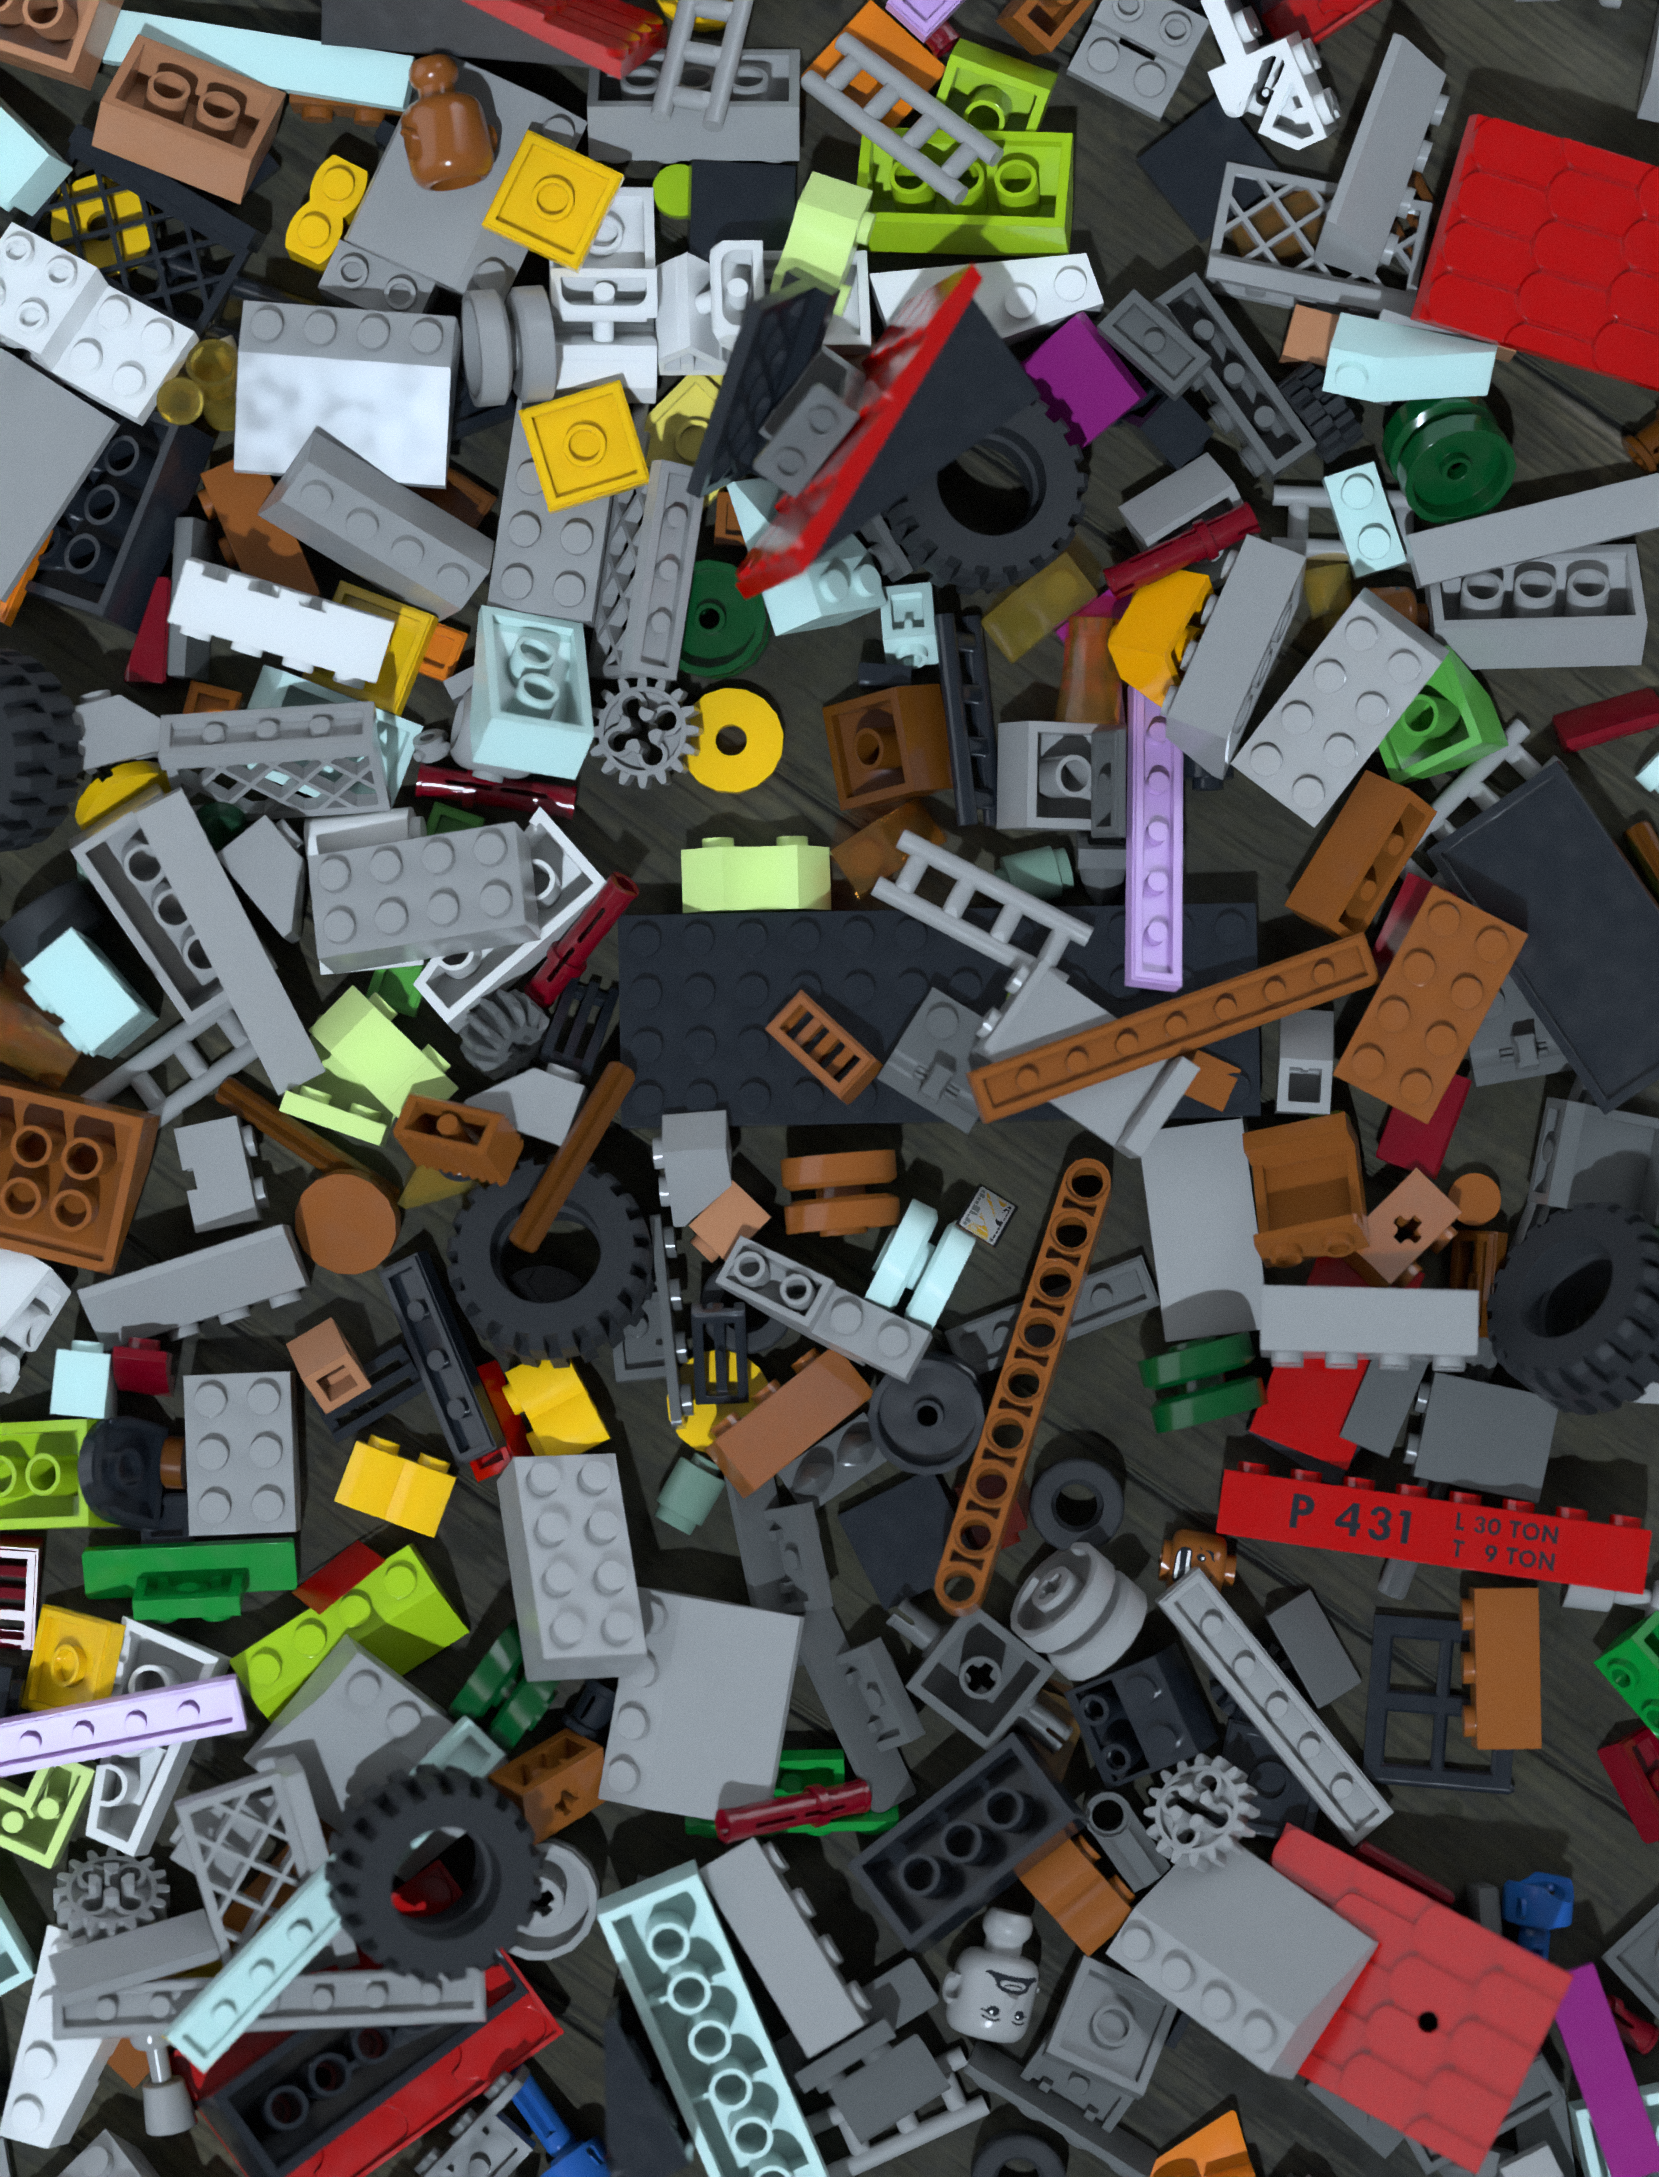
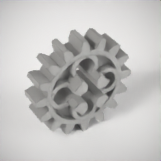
M638 678L637 686L634 687L628 679H618L620 693L616 695L604 689L601 695L607 702L604 709L591 707L592 715L600 719L599 726L594 727V737L599 738L600 744L590 750L591 756L596 758L606 757L608 759L601 769L604 774L612 775L621 770L619 783L629 787L634 781L635 776H637L639 787L644 790L651 789L653 777H656L662 785L668 786L671 784L669 771L674 769L686 774L689 770L682 759L686 754L698 756L700 753L695 746L690 744L691 737L703 735L702 728L693 726L690 723V719L698 715L700 711L696 706L683 707L682 703L689 694L686 690L679 688L669 694L671 681L658 680L655 686L652 687L651 678ZM639 698L641 700L642 706L638 714L647 723L653 725L662 723L665 717L664 714L667 712H673L676 716V725L671 730L653 729L648 733L650 742L662 750V760L657 765L652 766L648 762L647 757L650 755L651 748L647 742L631 739L627 741L625 750L618 752L614 748V738L618 734L628 733L635 735L641 731L640 722L632 718L627 711V706L632 699Z
M1200 1753L1196 1756L1194 1766L1187 1760H1183L1177 1763L1179 1772L1175 1775L1166 1770L1160 1773L1162 1780L1166 1784L1162 1789L1150 1788L1148 1793L1157 1799L1156 1806L1144 1809V1815L1156 1821L1154 1825L1146 1830L1147 1836L1159 1842L1156 1847L1158 1853L1168 1859L1171 1858V1862L1183 1869H1187L1191 1864L1198 1871L1206 1872L1209 1860L1223 1868L1227 1866L1225 1853L1229 1850L1240 1856L1244 1853L1238 1841L1242 1836H1255L1256 1832L1247 1826L1248 1819L1260 1816V1810L1248 1804V1801L1252 1800L1258 1793L1255 1788L1245 1783L1248 1777L1245 1772L1236 1766L1232 1767V1763L1221 1756H1217L1212 1760L1205 1754ZM1217 1781L1215 1791L1208 1790L1210 1785ZM1183 1797L1202 1810H1212L1227 1819L1228 1822L1220 1828L1199 1814H1190L1181 1807L1176 1806V1803ZM1189 1833L1194 1834L1195 1838L1193 1841L1187 1844L1186 1840Z
M113 1847L108 1848L104 1857H99L93 1850L87 1851V1862L83 1864L78 1860L72 1859L69 1861V1873H58L57 1888L53 1889L57 1924L59 1926H68L71 1939L85 1934L87 1935V1943H91L167 1920V1908L170 1907V1885H167L166 1872L165 1870H155V1859L152 1857L139 1862L136 1860V1856H131L127 1853L124 1857L117 1856V1851ZM102 1889H103V1892H104V1903H103V1906H102ZM120 1892L122 1895V1907L120 1905Z

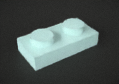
M1374 461L1324 477L1322 483L1354 580L1405 564L1407 560Z

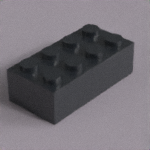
M1012 1732L846 1865L909 1951L926 1953L1089 1824L1090 1821L1028 1737Z

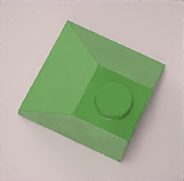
M1448 645L1444 646L1450 651L1444 661L1378 745L1391 781L1399 785L1465 767L1509 746L1490 696Z

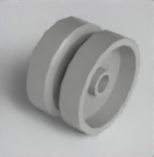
M543 286L512 287L505 305L495 289L465 291L461 308V339L466 381L474 406L505 405L512 387L522 403L551 401L556 385V348L551 309Z
M1075 1542L1067 1550L1061 1551L1058 1549L1050 1555L1026 1579L1013 1604L1010 1614L1011 1629L1036 1652H1043V1657L1068 1680L1083 1681L1100 1674L1116 1662L1132 1644L1143 1625L1148 1608L1146 1594L1121 1571H1115L1114 1565L1091 1544Z
M548 1837L543 1842L535 1845L541 1851L543 1867L539 1871H533V1875L543 1882L541 1893L549 1890L552 1898L548 1905L539 1906L531 1899L528 1908L535 1915L528 1928L520 1925L513 1935L518 1943L510 1953L527 1960H551L572 1951L588 1935L597 1914L596 1901L600 1899V1882L592 1862L575 1845L556 1837Z

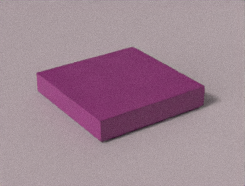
M1084 311L1071 318L1019 364L1041 395L1039 399L1050 406L1045 415L1054 424L1062 418L1071 429L1064 436L1069 447L1079 444L1081 451L1147 396V393L1115 351L1098 333L1097 328Z

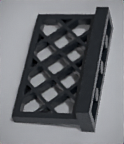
M77 123L68 139L71 145L63 159L73 169L78 161L93 168L99 191L72 198L68 183L71 171L34 216H29L23 228L49 241L37 233L48 213L66 209L73 237L51 243L62 249L75 245L78 257L88 262L84 242L111 235L118 264L99 268L108 285L195 331L200 339L198 343H201L252 253L257 254L267 235L167 175L91 146L94 132ZM105 176L120 186L108 189ZM62 191L64 201L54 203ZM131 191L139 196L144 218L117 225L110 197ZM102 199L108 228L81 235L74 206ZM149 203L163 210L164 213L152 216ZM173 218L183 222L189 245L161 252L154 224ZM146 226L153 254L126 261L119 233ZM194 230L209 239L197 242ZM221 245L236 254L225 274L206 279L199 250ZM191 253L198 281L170 288L163 260ZM155 262L162 291L141 296L133 291L128 269ZM120 271L123 284L109 277L108 274ZM218 284L214 293L210 297L208 286ZM200 289L204 310L194 327L177 317L172 296ZM164 298L167 311L152 303V301Z
M796 266L785 272L779 290L749 303L686 489L687 493L700 499L750 473L768 481L766 477L757 472L753 467L755 459L770 441L758 433L759 427L822 346L841 290Z

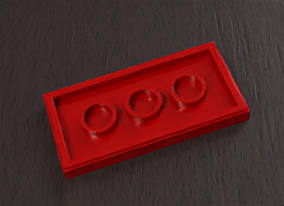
M1329 1256L1315 1259L1305 1286L1372 1288L1341 1257ZM1419 1272L1404 1289H1420L1425 1274ZM1304 1358L1303 1368L1273 1367L1265 1385L1268 1404L1256 1408L1248 1431L1348 1471L1357 1445L1340 1438L1339 1435L1371 1360H1358L1357 1369L1325 1368V1359Z

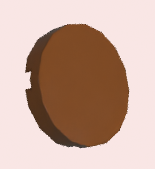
M337 1169L321 1175L302 1193L295 1210V1231L303 1250L319 1266L337 1274L357 1275L376 1268L392 1252L401 1232L400 1210L392 1192L383 1183L379 1185L375 1180L369 1178L371 1175L360 1170Z

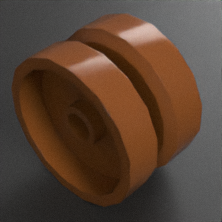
M895 1150L849 1152L780 1160L783 1188L791 1192L816 1190V1199L794 1201L784 1208L787 1235L820 1233V1237L869 1233L868 1228L901 1224L899 1197L891 1193L866 1194L865 1186L890 1183L897 1177Z

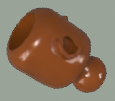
M445 54L431 55L413 61L409 68L408 77L412 87L418 92L419 100L410 104L403 112L400 134L404 139L409 168L414 181L424 190L449 191L465 188L485 180L492 172L494 166L493 154L497 148V134L491 124H487L481 103L471 94L456 91L455 84L459 78V70L451 56Z

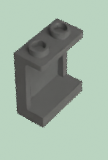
M822 344L760 425L758 433L770 441L755 459L754 469L789 495L796 498L860 416L858 411L862 401L866 375Z
M1547 1097L1527 1201L1573 1210V1205L1594 1202L1596 1205L1598 1202L1618 1203L1622 1208H1630L1638 1213L1651 1225L1659 1226V1118L1613 1110L1604 1115L1598 1106Z
M1437 1372L1429 1373L1428 1382L1421 1380L1413 1405V1411L1421 1413L1417 1434L1408 1433L1402 1463L1410 1465L1409 1475L1539 1503L1558 1409L1552 1407L1535 1393Z

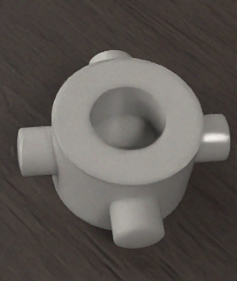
M429 729L416 735L412 740L416 750L413 758L417 762L432 763L444 758L450 751V743L446 742L449 737L448 733L440 729Z

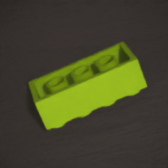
M910 128L890 129L902 138ZM938 129L919 151L941 167L961 144L943 130ZM978 130L1001 147L1004 153L1000 161L993 167L977 158L958 179L959 182L968 188L966 198L959 205H954L862 134L857 186L873 191L868 212L876 215V221L868 244L863 245L859 243V250L1032 257L1069 255L1073 216V133Z
M411 1543L387 1558L386 1562L320 1615L311 1608L229 1660V1663L258 1708L272 1724L345 1634L349 1635L402 1676L469 1633L470 1630L415 1544Z

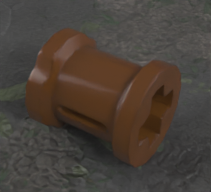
M1659 409L1656 411L1657 418L1634 436L1627 434L1621 439L1626 453L1646 475L1657 472L1656 465L1659 463Z

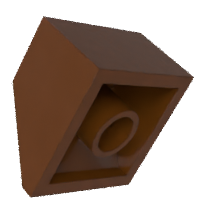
M940 684L896 686L822 708L840 811L915 799L953 789Z

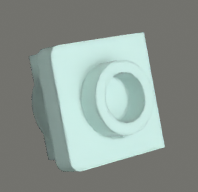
M925 582L882 587L887 602L886 606L881 607L882 636L886 664L912 666V669H917L924 665L937 664L939 661L933 618L935 613L932 583Z

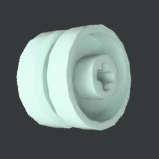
M912 1199L899 1228L893 1226L872 1269L877 1273L864 1300L890 1312L895 1309L905 1287L913 1290L914 1293L904 1312L905 1320L931 1332L977 1238L955 1225L957 1221L955 1220L947 1225L937 1246L928 1243L938 1221L937 1210Z

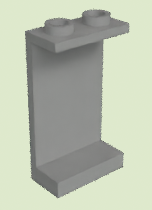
M1044 959L1032 961L1029 966L1021 963L1014 971L1004 988L1011 994L1000 1010L992 1007L981 1020L975 1031V1034L981 1038L973 1050L990 1062L995 1063L1116 1020L1117 1018L1048 971L1051 964ZM1183 1056L1171 1057L1048 1102L1129 1159L1141 1158L1200 1068Z

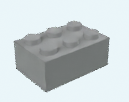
M296 1371L183 1376L189 1536L296 1532L302 1530Z

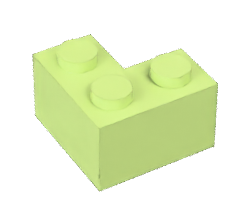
M91 1760L39 1769L36 1771L28 1790L0 1778V1846L49 1869L57 1865L93 1790L96 1769L100 1764Z

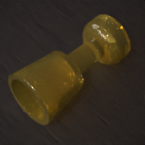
M210 339L196 344L189 351L186 358V371L201 396L204 397L202 400V412L207 423L216 430L232 431L235 430L236 420L235 393L237 392L238 355L227 342Z
M177 374L175 378L166 381L159 389L155 410L169 423L175 425L191 424L203 413L206 404L205 393L200 383L193 377Z
M1350 564L1330 565L1305 571L1303 592L1312 619L1323 620L1325 637L1328 636L1352 604Z

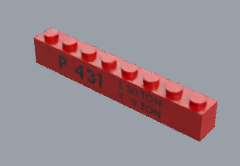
M1238 1461L1237 1471L1224 1470L1216 1533L1639 1595L1644 1594L1652 1531L1641 1529V1518L1610 1514L1609 1524L1588 1522L1589 1511L1565 1507H1556L1555 1517L1534 1514L1535 1503L1503 1499L1502 1509L1480 1506L1482 1498L1480 1495L1450 1491L1449 1501L1428 1499L1429 1488L1404 1484L1396 1485L1395 1494L1374 1491L1375 1480L1348 1476L1343 1477L1342 1486L1321 1483L1322 1473L1291 1469L1289 1479L1268 1476L1270 1465Z

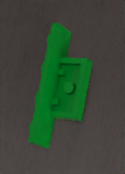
M291 1537L85 1547L82 1552L86 1597L88 1599L133 1597L134 1620H149L154 1624H168L179 1618L198 1617L210 1622L223 1621L231 1616H241L245 1592L295 1590L298 1585L295 1540Z
M844 1749L782 1750L773 1798L800 1793L804 1787L818 1783L823 1787L845 1783ZM898 1804L881 1813L873 1812L870 1808L866 1813H856L830 1820L828 1825L815 1828L807 1824L756 1836L771 1837L779 1833L805 1832L813 1836H824L832 1832L859 1831L867 1835L881 1834L889 1831L899 1823ZM685 1816L686 1834L700 1835L705 1838H719L714 1820Z

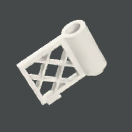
M412 807L391 808V811L313 816L307 817L304 823L306 856L427 836L424 817H416ZM427 959L350 972L427 965ZM319 960L321 975L334 974Z

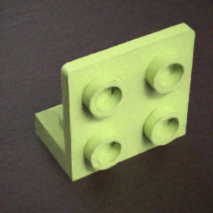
M324 1014L319 1015L318 1018H317V1020H316V1022H317ZM311 1035L310 1040L326 1072L292 1088L291 1092L286 1091L279 1111L385 1148L396 1116Z

